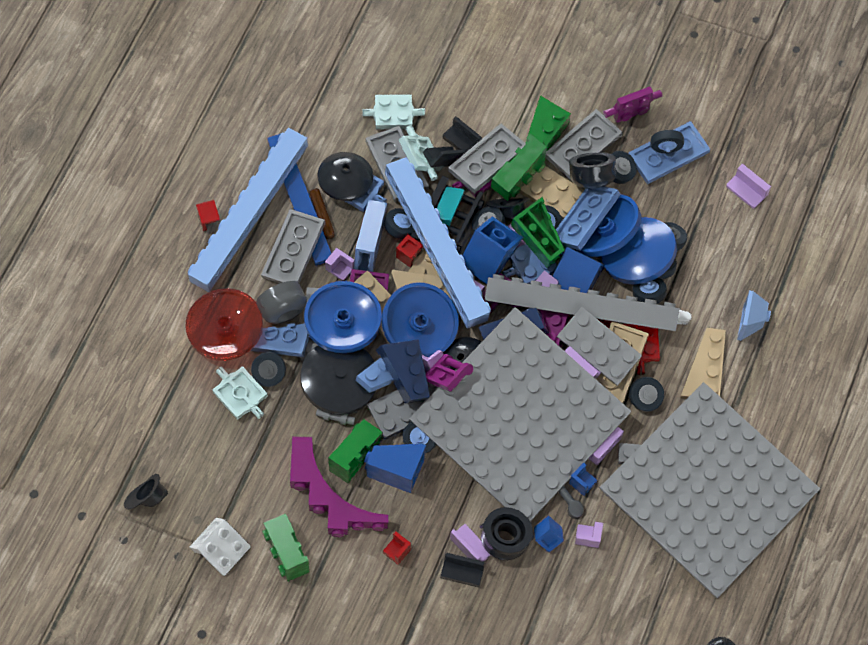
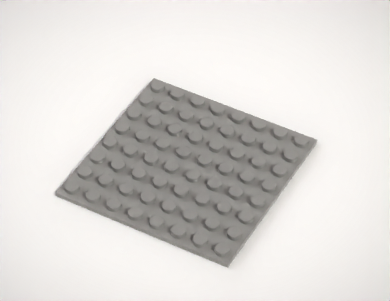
M515 307L462 362L473 365L474 370L472 374L466 375L451 392L439 387L409 420L504 507L519 510L531 521L570 479L571 475L581 464L585 463L631 413V410Z
M704 382L599 487L716 598L729 587L820 490L811 479Z

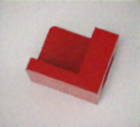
M210 200L196 204L202 230L207 231L206 224L220 220L215 201Z
M407 235L396 247V258L411 268L413 259L421 251L423 245L410 235Z
M395 531L393 539L384 548L383 554L399 565L411 551V543Z

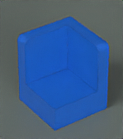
M582 463L571 475L569 484L583 496L597 483V479L586 471L587 465L585 463Z
M549 515L534 527L535 541L548 552L564 541L562 527Z

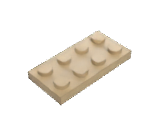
M545 166L540 173L536 172L533 175V179L528 185L524 184L521 187L519 193L529 197L533 202H536L543 196L544 204L554 207L560 213L563 220L584 190Z
M612 321L609 329L642 355L649 334ZM639 360L618 386L603 374H600L596 380L619 401L624 403Z

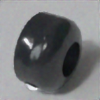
M599 152L585 153L572 157L569 160L571 181L583 188H600L612 183L616 178V157L608 153Z
M503 507L493 510L486 517L484 523L479 526L484 549L491 556L499 560L508 561L519 558L525 553L531 540L534 539L531 522L522 512L514 508ZM506 531L514 539L506 541L499 536L498 532Z

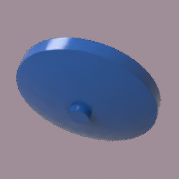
M620 195L581 251H577L585 256L598 257L613 253L625 246L637 233L641 224V212L635 201L626 195Z
M641 217L640 227L634 237L619 250L601 257L606 271L617 281L626 284H642L660 277L670 268L676 257L677 243L672 230L665 223L654 218Z
M349 281L332 282L319 288L308 300L304 312L305 327L310 338L321 348L335 353L354 352L370 344L377 336L382 323L381 306L376 296L369 289L358 283Z
M420 282L404 285L389 297L383 308L382 328L389 344L419 339L421 354L430 357L438 350L444 352L453 343L457 335L459 319L456 307L451 298L434 285Z

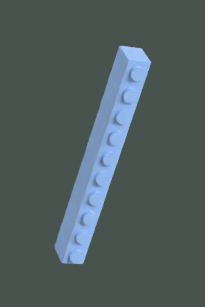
M290 128L285 133H281L277 145L270 149L266 161L261 162L257 174L250 178L247 189L240 193L236 205L231 206L227 218L220 222L217 233L210 237L206 249L201 250L197 262L190 266L188 276L191 283L207 292L211 291L295 163L298 162L308 147L307 137Z
M407 157L386 164L385 175L465 326L468 329L488 321L491 312L490 306L487 302H484L480 287L476 286L473 281L472 272L467 270L463 256L457 252L456 243L453 239H450L447 226L442 224L439 211L437 208L434 209L432 199L429 193L425 192L421 178H418L415 174L416 170L413 163H410Z

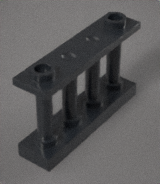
M445 176L441 177L431 196L434 209L437 208L446 187H451L449 186V178ZM481 191L476 199L463 194L461 201L472 205L468 214L456 210L454 217L464 220L461 229L446 225L448 232L457 236L455 243L458 253L461 251L462 246L460 244L472 223L474 215L483 208L485 201ZM414 230L411 237L420 242V239Z

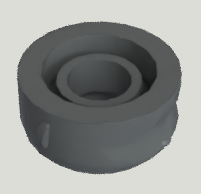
M286 281L263 292L257 298L256 304L265 321L278 324L297 317L305 309L307 297L303 293L298 281Z

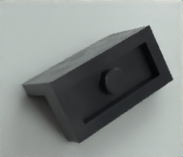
M457 116L453 118V125L442 137L456 150L467 149V151L483 139Z
M453 146L426 148L422 153L430 167H443L452 165L467 152V149L454 150Z
M445 553L440 578L479 588L485 562Z

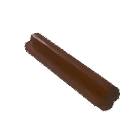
M318 188L312 189L310 196L317 216L325 220L323 227L325 238H334L335 233L320 190Z

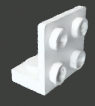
M215 518L193 542L190 548L194 553L202 554L221 575L225 576L249 550L250 545L225 519Z

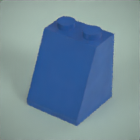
M492 216L475 230L462 255L467 270H470L480 281L487 284L488 277L493 278V274L499 275L523 237Z
M567 247L552 277L559 282L558 285H561V289L569 290L570 286L580 288V292L588 293V290H592L605 266Z
M426 445L374 446L372 452L368 451L364 461L366 463L367 477L411 493L425 461Z

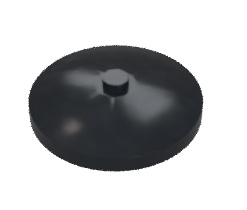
M316 346L307 354L301 367L300 383L302 390L310 403L321 411L334 415L357 412L371 401L376 390L368 392L356 381L357 375L372 365L374 360L363 348L350 353H335Z

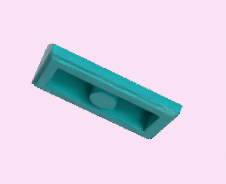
M446 187L437 206L440 220L443 224L450 226L465 190Z

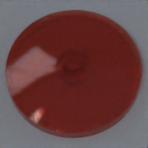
M223 288L208 292L195 301L187 314L185 328L190 344L199 354L211 360L228 361L239 358L254 348L263 331V317L256 301L251 296L240 290Z

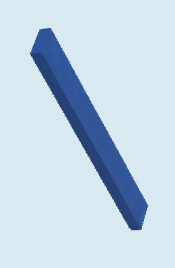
M281 134L267 138L270 148L277 145ZM295 163L284 180L293 209L317 217L297 163ZM323 230L311 255L315 266L325 263L332 254Z

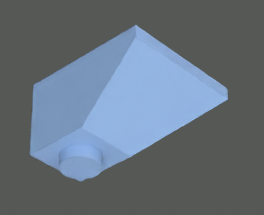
M749 290L743 306L737 337L739 341L762 329L765 321L769 322L770 319L769 303L754 291Z

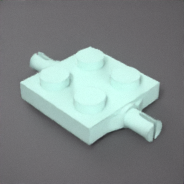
M375 95L374 109H363V117L374 116L376 129H391L397 126L405 129L407 126L412 125L414 116H425V108L414 109L412 95Z
M412 125L407 126L405 130L409 136H402L399 142L409 162L413 163L415 170L428 172L431 181L437 180L438 176L435 171H440L443 167H430L422 153L426 148H434L429 137L419 136L415 133Z
M243 366L230 374L223 367H219L216 373L222 378V381L212 390L215 396L237 420L250 411L258 419L263 417L264 413L259 409L258 404L268 397L266 391Z

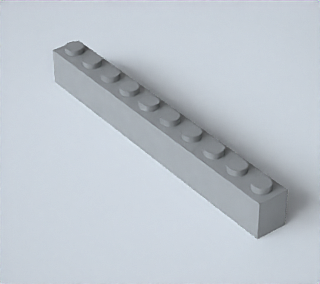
M493 274V278L488 277L485 300L573 315L583 307L598 319L676 331L680 309L675 308L676 304L664 302L663 306L657 305L656 300L645 299L644 303L638 302L637 297L626 296V299L618 298L619 294L613 293L601 296L599 295L600 291L588 290V293L580 292V288L570 286L569 290L561 289V285L550 283V287L542 286V282L531 280V284L523 283V279L512 277V281L504 280V276Z

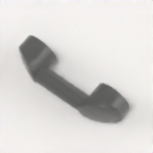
M563 485L558 492L569 505L568 515L573 519H578L583 515V504L578 500H574Z

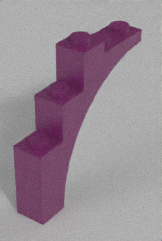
M292 436L290 487L298 491L309 488V511H313L316 514L328 512V535L343 537L348 535V527L353 530L372 528L375 531H383L388 529L389 515L372 513L357 508L344 501L329 487L316 465L312 437Z

